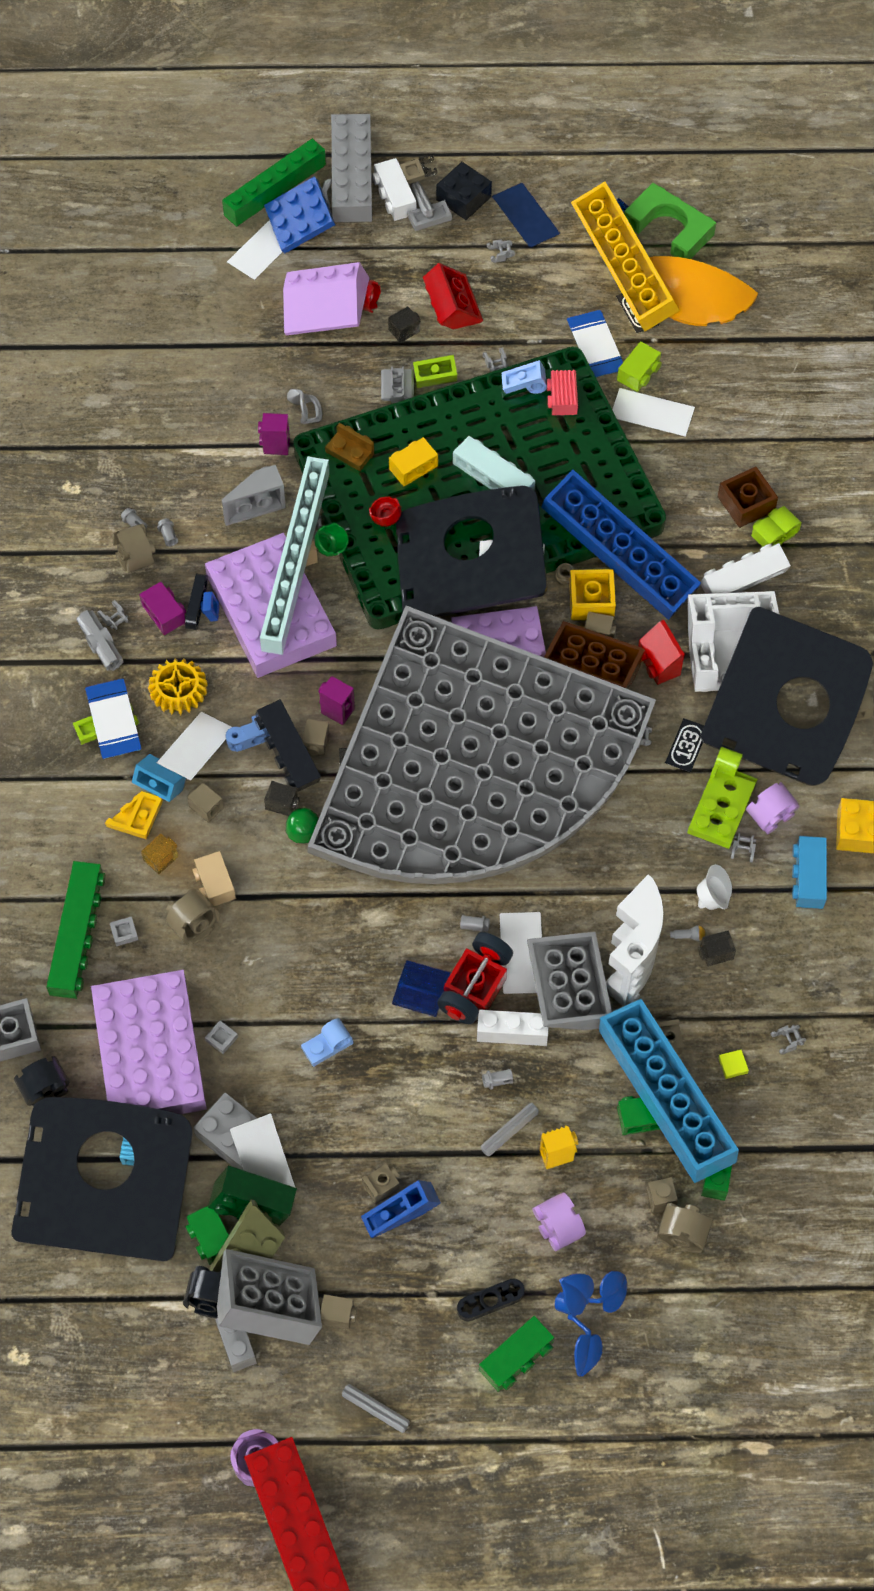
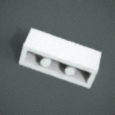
M397 159L374 164L372 179L374 184L379 186L381 199H385L387 213L392 215L394 221L407 218L408 211L417 209V202Z
M479 1010L477 1042L547 1046L548 1027H543L541 1013Z

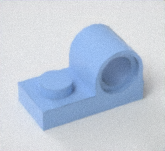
M539 360L502 372L503 390L506 394L526 388L533 394L544 392L547 389L546 370Z
M337 1018L324 1025L321 1029V1034L303 1043L301 1049L314 1067L352 1045L353 1040L342 1021Z

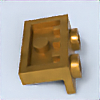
M339 423L337 425V433L326 445L325 452L361 471L374 455V442L368 436H362L355 432L350 426H344Z

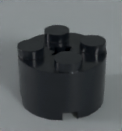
M51 1056L52 1061H47L46 1058L40 1059L22 1069L23 1075L20 1078L18 1075L14 1077V1081L28 1106L34 1107L38 1101L46 1097H62L68 1093L67 1087L70 1082L56 1056Z
M196 1266L195 1271L190 1274L183 1305L187 1309H189V1305L194 1307V1313L198 1315L218 1318L217 1302L221 1271L215 1272L210 1271L204 1266Z

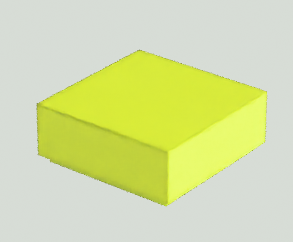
M742 1049L719 1055L718 1059L725 1079L748 1074L749 1070Z

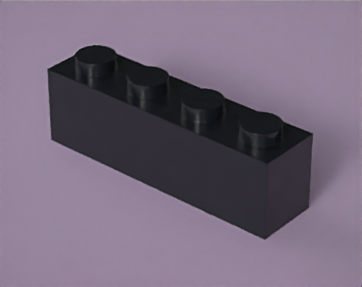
M281 699L258 709L255 715L256 718H254L255 724L259 730L264 731L266 735L264 738L269 750L273 749L276 755L274 759L278 768H283L286 774L284 779L289 789L293 788L295 793L318 783L321 776Z

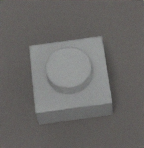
M132 916L110 923L116 947L138 940Z
M219 1021L206 1035L205 1041L224 1054L238 1038V1034Z

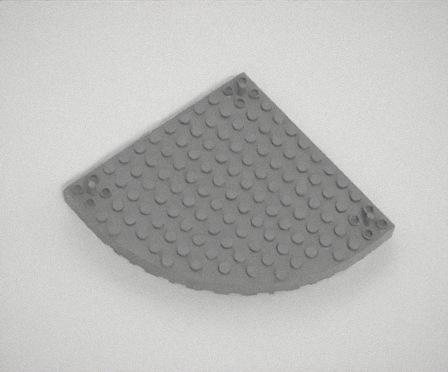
M405 606L308 844V853L377 878L419 884L468 882L496 876L522 867L548 854L570 839L608 801L629 768L656 700Z

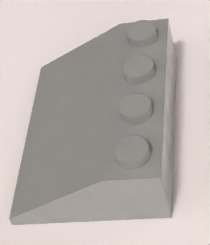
M596 932L527 939L543 1027L576 1030L599 1029L600 1017L611 1013L612 1010Z
M225 1249L217 1302L219 1327L310 1345L322 1328L315 1268Z

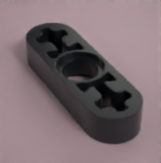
M198 573L195 575L185 619V629L195 631L198 629L202 613L201 602L208 586V575Z
M513 1278L463 1297L457 1304V1314L460 1319L468 1322L518 1303L524 1296V1285L520 1280ZM512 1285L515 1289H520L517 1291V1296H513L512 1293L507 1294L504 1297L506 1301L502 1302V1296L498 1290L502 1289V1294L507 1293L509 1286ZM487 1294H494L498 1302L494 1306H488L484 1303V1297ZM476 1299H480V1306L483 1310L479 1311V1306L472 1309V1314L468 1315L466 1311L462 1312L464 1304L468 1303L469 1307L477 1305Z

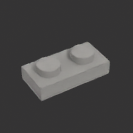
M445 200L432 204L434 215L428 218L424 216L420 208L408 211V218L414 230L418 231L452 220V214Z

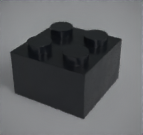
M464 162L459 163L436 184V200L438 202L445 200L448 208L464 220L473 215L492 195V181Z

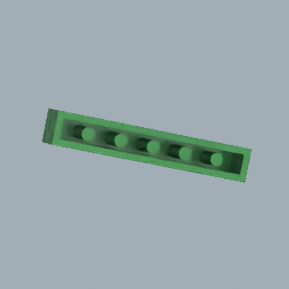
M313 138L224 198L222 200L224 216L236 227L265 208V204L288 192L326 166L325 149Z
M73 861L46 986L49 996L77 999L78 991L83 989L84 978L81 976L83 970L87 969L88 956H86V952L92 946L93 937L90 933L91 929L96 926L97 914H95V909L100 906L101 894L99 890L100 886H104L106 877L105 873L102 872L100 864Z

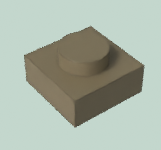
M419 159L400 164L408 184L425 179Z

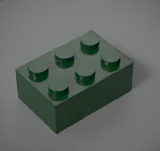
M228 1165L214 1183L208 1208L213 1209L217 1214L231 1215L239 1220L252 1199L257 1202L258 1208L263 1213H267L272 1218L274 1224L280 1226L291 1215L297 1188Z

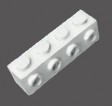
M768 544L760 549L761 552L756 554L750 552L742 556V560L736 563L732 560L725 563L720 570L711 569L707 571L700 582L705 594L740 593L785 573L791 565L780 544L774 546Z

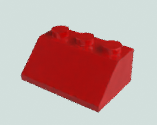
M438 263L423 276L426 285L425 289L430 296L431 305L436 312L437 321L441 326L454 330L479 324L483 321L466 274Z

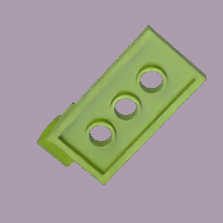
M721 747L709 781L689 825L688 834L730 849L758 780L755 777L737 771L743 754ZM725 785H732L736 790L729 791L725 788ZM718 802H726L728 807H720ZM716 818L722 823L715 825L710 820Z

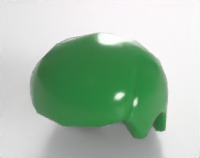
M337 523L324 525L315 532V547L319 553L325 556H336L346 550L349 544L348 534Z
M298 808L291 812L286 821L285 829L288 838L295 843H309L319 817L308 808Z

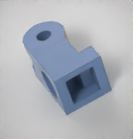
M256 716L251 717L252 723L241 727H231L227 730L225 736L230 750L238 752L265 742L264 738L266 735L264 731L259 730L255 724L254 718Z

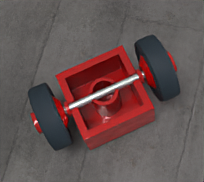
M486 932L478 933L472 943L477 953L468 948L465 949L446 981L444 992L437 1002L439 1008L446 1015L464 1024H473L478 1017L479 1010H489L507 979V968L503 966L507 965L513 957V950L506 942Z

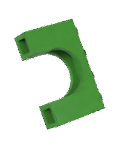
M652 183L624 211V215L637 234L658 217L667 216L679 220L685 228L672 241L670 254L674 257L692 259L715 234L716 222L711 217L699 212L695 207L688 205L679 197L672 195L655 183Z

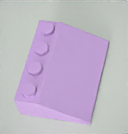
M361 263L287 272L283 287L285 335L358 327L369 282V276Z

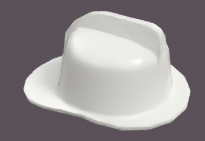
M715 864L710 866L706 878L696 888L699 897V908L706 907L709 910H714L717 908L727 909L732 893L731 881L726 871L721 866Z

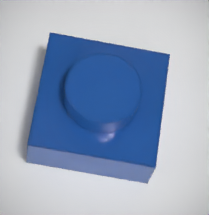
M212 591L204 592L203 601L201 602V611L210 622L218 621L219 601Z

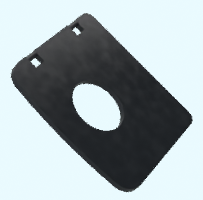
M514 486L491 489L429 502L406 509L401 513L400 519L396 522L402 613L405 606H409L439 617L537 598L545 595L548 586L539 502L536 492L531 487ZM467 519H480L487 522L493 528L494 538L491 546L484 554L471 560H459L447 553L445 539L453 526ZM409 535L410 542L403 544V536ZM414 591V599L407 600V592Z
M755 607L748 616L701 732V740L706 745L719 750L721 747L741 753L743 754V760L783 776L785 775L810 786L820 785L829 778L854 725L872 671V656L861 646L765 608ZM796 678H808L818 682L825 689L829 698V711L826 718L820 724L812 728L800 729L789 725L782 719L777 708V697L780 689L787 682ZM724 738L736 742L735 749L722 745ZM788 764L801 768L799 774L787 771Z
M46 1097L38 1101L33 1107L30 1117L29 1133L11 1230L13 1239L22 1243L156 1261L171 1260L176 1248L193 1137L190 1122L181 1114L114 1101L67 1097ZM35 1127L43 1128L41 1142L33 1141ZM101 1132H113L123 1136L131 1145L134 1153V1166L128 1179L120 1186L107 1190L90 1186L82 1178L78 1169V1155L81 1147L90 1137ZM23 1202L31 1203L28 1217L21 1216Z

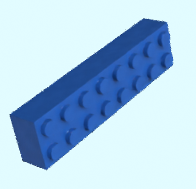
M574 470L544 499L541 506L542 509L610 569H613L621 579L668 620L688 600V595L694 594L700 586L701 582Z

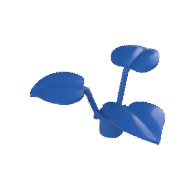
M611 1271L604 1276L600 1285L601 1297L597 1299L590 1298L594 1291V1283L589 1275L579 1273L559 1279L563 1292H560L555 1299V1309L568 1314V1319L575 1322L586 1333V1335L583 1334L578 1337L574 1351L575 1367L579 1377L587 1374L600 1360L602 1341L599 1335H591V1330L579 1321L576 1315H580L588 1303L603 1302V1310L608 1313L615 1312L621 1307L627 1293V1279L625 1274L619 1271Z

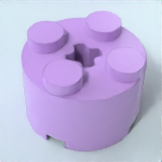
M780 782L779 785L775 783L758 795L757 803L754 804L752 801L747 806L746 811L763 831L770 834L778 827L777 823L781 820L784 822L790 820L800 806L788 789Z
M565 1193L558 1194L532 1208L535 1217L542 1224L539 1226V1230L543 1238H549L554 1251H558L579 1240L586 1234L579 1213L576 1215L572 1208L574 1204Z
M260 1429L249 1430L241 1434L232 1447L230 1457L234 1472L245 1485L255 1487L244 1456L278 1443L274 1436Z

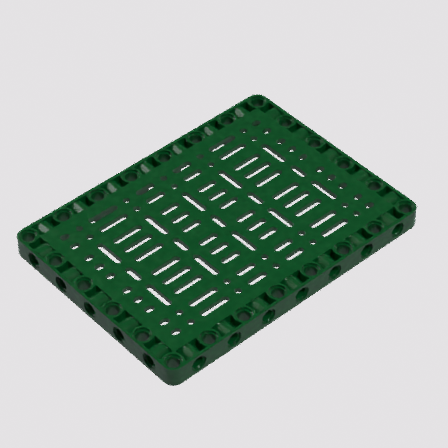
M574 346L300 433L293 441L295 458L302 474L307 457L329 460V478L320 515L325 525L337 523L348 534V546L351 547H347L338 556L368 624L377 630L399 623L402 616V592L398 553L394 551L385 531L386 529H391L398 544L396 523L385 527L375 524L369 513V508L373 502L380 497H389L417 488L418 491L396 498L399 501L402 513L408 508L433 502L434 500L429 488L435 489L440 500L465 493L491 489L485 485L482 487L478 486L475 478L455 465L442 469L434 468L427 473L428 478L421 476L404 487L400 482L383 487V484L398 480L391 471L380 475L376 474L389 468V457L396 451L370 458L361 471H358L325 452L326 445L337 433V425L339 423L344 426H350L355 432L362 436H368L372 441L392 435L393 438L374 444V454L395 447L399 448L396 451H401L409 446L408 443L441 433L442 436L427 440L436 453L447 449L450 450V452L438 456V466L453 462V451L459 446L458 441H464L468 436L476 440L492 435L494 436L493 438L481 441L483 445L488 449L498 447L499 450L496 452L507 462L515 464L519 470L521 468L517 460H523L527 468V472L524 473L530 474L535 480V487L542 501L562 480L550 484H545L544 482L569 474L572 470L589 483L581 467L582 464H585L597 485L595 489L650 538L661 535L665 527V511L585 355L580 348ZM539 360L546 370V381L550 379L552 370H575L578 397L577 415H562L569 432H565L562 429L556 415H552V408H548V396H551V391H547V389L542 393H529L507 401L504 400L506 397L528 390L523 388L506 394L503 390L502 372ZM534 402L539 403L538 405L525 408L513 413L510 412V410L527 404H531ZM472 408H480L477 411H473L467 414H461V412ZM541 418L547 419L546 421L533 424L521 429L518 428V426ZM481 419L486 420L485 422L473 426H467V424ZM584 420L582 423H577L576 421ZM432 421L437 422L436 424H433V425H430V426H427V427H424V428H421V429L417 428V427L420 426V425H423V424H426V423H429V422H432ZM502 426L507 428L516 449L510 448L501 429ZM547 430H552V431H553L552 433H549V434H546V435H543V436H540V437H537V438H534V439H531V440H527V441L523 440V439L526 438V437H529V436H532V435H535V434H538V433H541V432H544V431H547ZM590 432L591 434L583 435L582 433ZM554 442L559 443L558 445L534 453L529 452L532 449L542 447ZM570 442L576 443L581 454L577 455L574 453ZM595 450L600 451V453L593 454L592 452ZM562 461H568L567 464L543 472L539 471V469ZM602 462L606 463V465L599 466L598 464ZM340 465H344V466H345L344 468H341V469L336 468L337 466H340ZM361 472L367 475L375 493L374 496L368 494L360 476ZM456 474L462 475L449 481H442V479ZM612 475L613 477L607 479L604 476ZM345 482H352L350 485H344ZM616 491L621 492V493L618 494V495L612 494L613 492H616ZM352 494H357V495H358V496L353 497V498L349 497V496L352 495ZM620 504L627 505L626 507H619ZM539 505L543 544H545L546 574L555 571L563 563L574 565L597 557L553 517L545 518L544 515L549 514L541 508L542 505ZM359 506L363 507V509L356 510L355 508ZM474 519L461 521L453 526L454 535H450L448 532L445 539V549L450 556L462 560V557H466L467 560L479 557L476 553L480 551V541L493 540V528L483 520L467 526L463 525V523ZM365 526H372L370 529H364ZM487 534L490 535L489 538L477 542H471L472 539ZM409 535L403 536V544L410 541ZM372 538H377V539H378V540L375 541V542H370V541H369V540L372 539ZM377 551H383L382 554H375V552ZM385 568H391L390 571H383V569ZM390 581H397V583L393 585L388 584ZM414 591L407 592V600L414 599Z

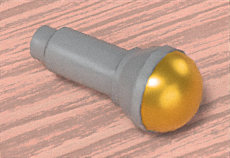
M698 925L690 929L670 931V938L674 939L691 938L695 941H701L705 937L704 928Z

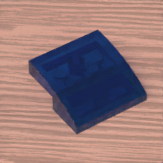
M406 960L392 1005L437 1017L440 1009L437 1002L444 992V985L451 972Z

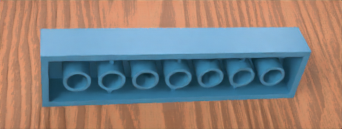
M639 999L600 1017V1034L693 1182L696 1183L735 1164L739 1149L643 1000Z

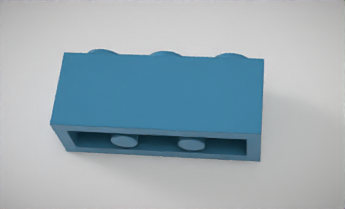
M799 836L797 844H793L792 856L796 858V865L793 864L792 878H796V885H793L792 899H796V907L823 909L827 900V838Z

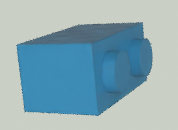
M149 754L136 764L132 783L170 802L183 791L186 778L158 764L159 758Z

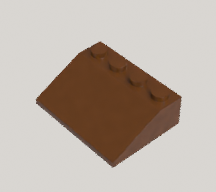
M563 621L544 658L628 689L634 682L641 667L645 649Z

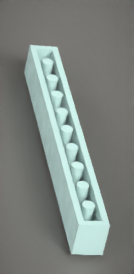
M307 457L260 636L261 651L280 655L284 653L329 478V460Z

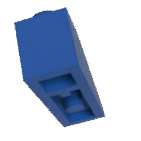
M418 1180L365 1213L361 1218L370 1237L374 1238L422 1216L441 1204L431 1182Z

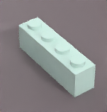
M468 436L453 451V464L489 489L528 486L535 491V480L530 474L522 472L515 464L507 462L496 451H491L477 439L475 440Z

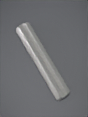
M412 183L411 191L424 216L427 218L433 216L434 208L421 183Z
M529 1103L481 1145L483 1153L491 1156L538 1115V1108L533 1103Z
M347 1384L343 1389L342 1396L401 1433L407 1430L410 1422L407 1418L351 1384Z

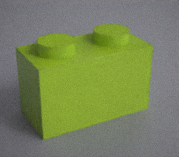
M640 341L618 368L617 381L638 392L642 386L645 387L648 384L653 372L657 373L662 364L660 362L661 352Z
M454 355L413 362L417 388L457 381Z

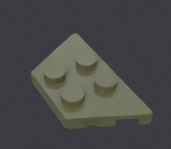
M251 1199L209 1267V1270L221 1271L225 1249L272 1259L285 1238L284 1231L272 1222V1218L267 1213H263L258 1208L255 1200Z

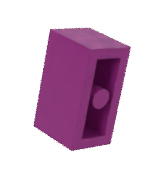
M263 413L262 421L258 422L259 446H263V453L289 455L290 430L288 414Z
M162 582L139 594L142 607L163 635L185 624L186 610L181 602L177 603L175 601L172 590L169 587L166 588Z
M331 676L327 682L322 683L318 691L321 714L344 725L355 710L354 688Z

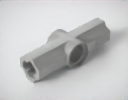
M86 610L80 613L76 619L81 630L86 635L87 643L92 652L98 655L107 671L118 669L123 663V659L114 646V641L106 627L103 628L93 610Z

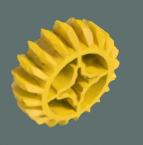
M175 658L173 663L166 660L165 666L159 664L158 671L153 670V677H149L150 685L148 686L150 698L154 701L155 706H161L163 712L169 709L171 715L175 711H178L181 715L182 710L190 713V707L197 709L198 702L203 703L204 701L203 696H206V688L208 686L205 673L201 672L199 665L195 666L193 661L187 664L184 658L181 662H178ZM179 681V691L177 692L176 687L177 682Z

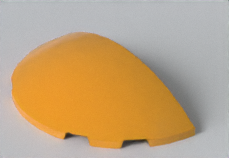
M649 257L680 310L669 318L680 323L693 326H707L708 323L719 321L720 324L730 322L735 319L737 314L742 311L746 312L758 296V293L737 277L709 264L681 257Z

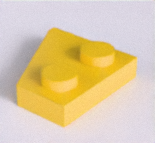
M141 791L130 803H126L120 808V812L116 816L106 820V827L147 839L163 799Z

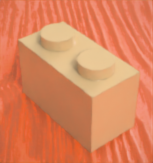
M220 851L194 859L195 868L192 869L196 882H201L202 888H199V891L213 906L236 899L235 890Z

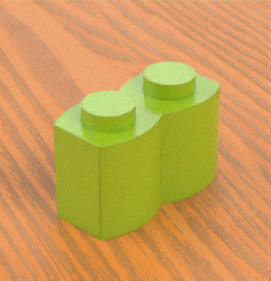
M785 506L779 509L775 508L769 513L768 517L763 520L759 519L754 523L751 536L762 547L768 544H772V546L776 544L781 545L800 531L802 522Z

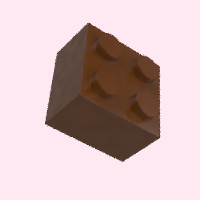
M756 466L721 482L717 496L739 528L768 515L776 508L778 496Z

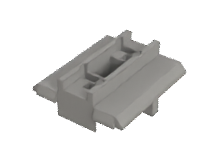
M404 366L402 368L391 367V369L381 370V400L397 403L414 397V370L404 369Z

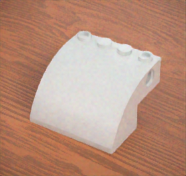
M775 591L688 595L689 652L695 692L719 690L751 610L755 607H762L779 614Z
M649 875L617 907L616 916L624 923L612 936L611 943L617 948L610 954L609 965L617 971L607 979L606 986L608 994L618 1001L622 1007L637 1001L639 998V992L651 975L663 923L662 899L656 883Z

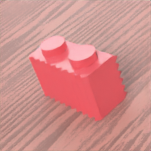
M552 370L550 379H547V391H551V396H548V408H552V415H577L576 371Z

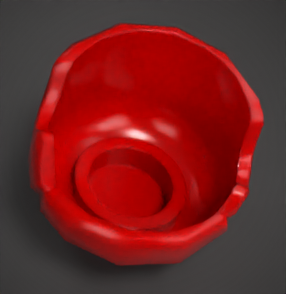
M369 280L363 305V310L373 313L372 309L378 308L376 302L381 294L380 285L374 280Z
M380 497L369 508L370 517L375 524L382 527L395 524L401 516L399 501L392 497Z

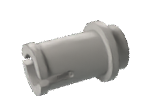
M127 508L121 514L124 523H128L131 527L144 524L147 529L148 524L136 514L134 509Z
M165 518L158 522L157 529L162 533L165 545L171 547L178 543V538L173 529V522Z
M462 915L460 929L488 932L490 919L486 918V916L480 918Z
M511 1069L492 1073L486 1071V1074H482L483 1085L491 1090L494 1086L513 1084Z

